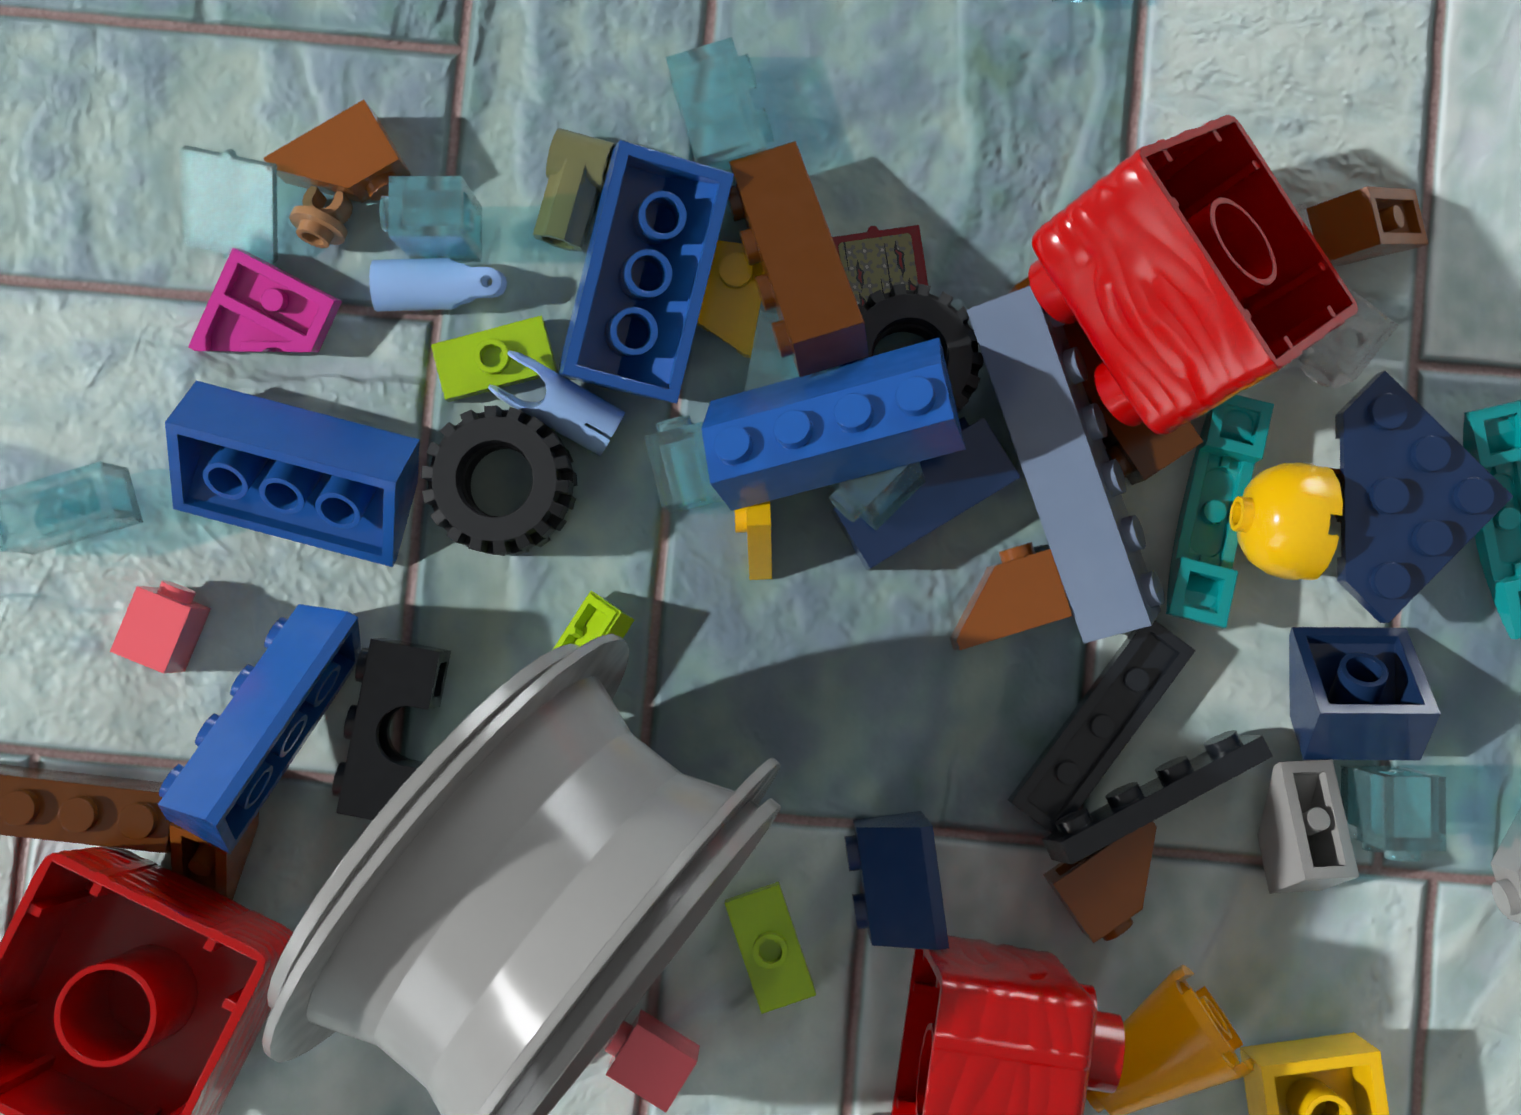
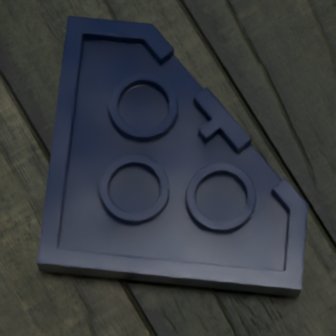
M1386 371L1377 373L1335 415V439H1340V473L1336 474V477L1340 482L1343 499L1342 516L1336 515L1337 522H1341V557H1337V581L1379 623H1389L1512 499L1513 495Z

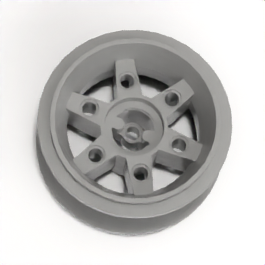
M607 634L597 637L582 646L567 644L540 656L493 692L426 758L372 820L321 888L294 930L271 977L267 999L268 1006L272 1010L267 1019L262 1038L264 1053L278 1063L290 1061L310 1051L333 1033L338 1032L376 1045L427 1088L440 1115H548L676 955L775 820L781 809L777 802L770 798L761 806L758 804L774 781L781 764L774 758H769L736 791L682 774L631 733L612 701L625 673L630 651L627 642L620 636Z

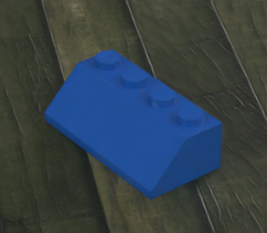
M622 140L617 143L611 153L559 364V375L616 391L677 404L734 177L733 173Z
M940 338L849 362L804 377H795L712 400L701 428L710 484L731 511L966 449Z
M195 381L165 421L173 509L389 567L394 566L418 484L420 439Z
M298 604L288 619L281 617L275 622L264 642V647L267 650L255 667L248 664L238 674L230 690V695L233 698L220 716L216 713L212 714L199 730L195 740V745L199 747L185 766L181 764L176 765L163 781L159 790V796L162 799L158 806L167 820L231 854L356 667L361 651L358 617L352 613Z

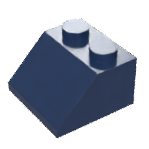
M1373 627L1291 628L1289 634L1290 719L1303 760H1421L1441 713L1407 629Z
M921 811L853 820L855 835L844 836L849 872L860 870L863 893L852 894L857 930L868 929L872 946L928 950L949 949L933 825Z

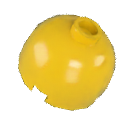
M1302 462L1282 463L1258 473L1247 485L1243 495L1237 496L1234 499L1230 509V527L1233 531L1237 532L1238 543L1247 560L1265 573L1279 578L1311 581L1318 579L1328 568L1337 549L1339 536L1328 534L1331 514L1342 516L1343 512L1340 482L1332 469Z

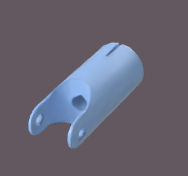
M449 257L372 260L369 273L371 300L374 310L377 312L452 310L477 298L499 297L507 288V280L502 272L491 267H470L456 262ZM492 279V284L488 286L489 280Z
M508 351L507 354L511 358L539 374L546 385L545 398L538 402L523 401L494 385H489V390L505 403L524 411L531 417L535 416L549 428L601 456L625 412L536 360L519 352Z

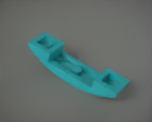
M1236 394L1223 404L1207 412L1200 434L1203 442L1195 450L1175 534L1167 590V615L1222 629L1227 627L1238 571L1232 569L1238 540L1237 532L1233 531L1230 527V509L1234 499L1237 496L1243 495L1245 488L1252 480L1255 463L1263 459L1274 408L1273 403Z
M1521 399L1464 412L1463 447L1513 495L1512 499L1474 536L1490 593L1502 623L1511 639L1521 638Z

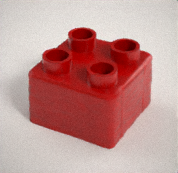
M1231 115L1222 116L1198 128L1185 130L1167 140L1160 139L1156 143L1139 148L1130 157L1118 164L1108 175L1099 179L1091 188L1068 204L1064 210H1061L1051 220L1043 224L1032 236L1031 245L1038 260L1030 266L1028 278L1038 303L1052 318L1063 324H1073L1078 321L1103 361L1096 367L1094 378L1097 392L1108 411L1121 423L1131 427L1138 426L1144 422L1151 431L1158 435H1166L1176 431L1191 420L1206 414L1241 391L1254 386L1261 380L1279 371L1358 312L1357 303L1349 289L1300 217L1243 126Z
M99 846L71 851L63 850L46 856L30 881L0 942V1113L3 1115H219L271 1011L267 999L271 977L293 931L254 910H249L236 901L206 886L161 867L157 863L144 859L126 849Z
M949 935V949H914L891 1115H1084L1087 1090L1114 1093L1116 1091L1124 1063L1125 1032L1123 1020L1119 1014L1097 1011V996L1094 986L1078 983L1055 955L1048 951L1018 948L1007 944L994 945L980 939L960 938Z

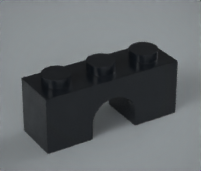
M388 638L370 639L369 648H362L355 669V680L362 683L358 704L350 706L344 724V738L350 740L346 762L339 763L332 786L333 796L339 797L337 814L373 820L406 780L423 763V761L412 760L402 756L394 748L390 739V725L395 714L404 706L426 710L440 707L451 650Z

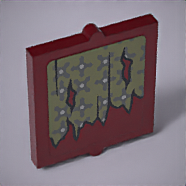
M919 225L879 230L876 226H870L867 232L832 237L857 304L863 305L867 302L870 294L880 289L883 294L890 292L892 285L905 283L906 290H915L918 284L928 286Z

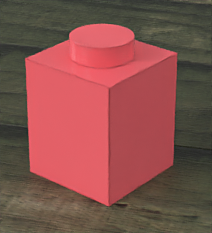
M162 580L159 587L137 586L110 652L163 674L185 672L211 608L193 601L196 595L195 591L170 581Z
M641 1009L633 1024L631 1025L624 1020L607 1044L605 1052L612 1055L606 1075L666 1113L698 1062L700 1046Z

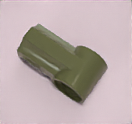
M562 128L556 130L546 163L548 183L533 232L536 239L568 251L583 250L598 194L602 193L611 153L616 146L615 143Z

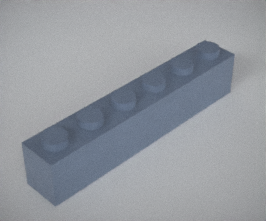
M1030 286L966 309L1083 643L1152 626L1161 612L1160 605L1165 603L1163 587L1158 574L1154 570L1148 572L1141 553V550L1146 547L1144 532L1137 516H1128L1121 495L1126 493L1127 490L1125 477L1116 459L1109 461L1102 438L1107 437L1106 422L1098 404L1089 403L1082 383L1088 379L1086 364L1080 350L1076 346L1070 348L1063 328L1065 324L1052 318L1041 307Z

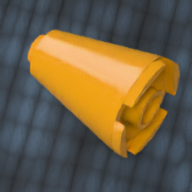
M1184 964L1173 970L1123 1022L1125 1032L1124 1063L1116 1091L1114 1093L1087 1090L1086 1099L1098 1113L1106 1110L1110 1115H1126L1242 1078L1254 1071L1250 1058L1241 1063L1239 1062L1234 1050L1244 1044L1211 993L1205 986L1195 992L1186 982V979L1193 976L1194 973Z

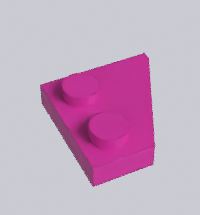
M233 247L188 348L194 351L319 352L342 301L243 249Z

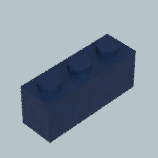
M965 417L959 419L965 450L889 469L891 474L873 485L870 484L865 476L836 494L842 504L833 508L831 513L866 570L871 569L1020 478V475L984 417L972 425H969Z

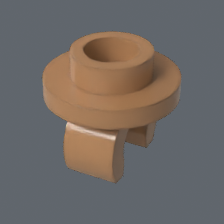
M310 186L303 196L302 205L295 206L289 216L291 223L297 228V236L306 243L319 248H328L330 244L340 245L344 243L348 231L343 224L348 221L352 214V203L343 192L337 191L332 203L323 208L327 201L326 197L318 187Z

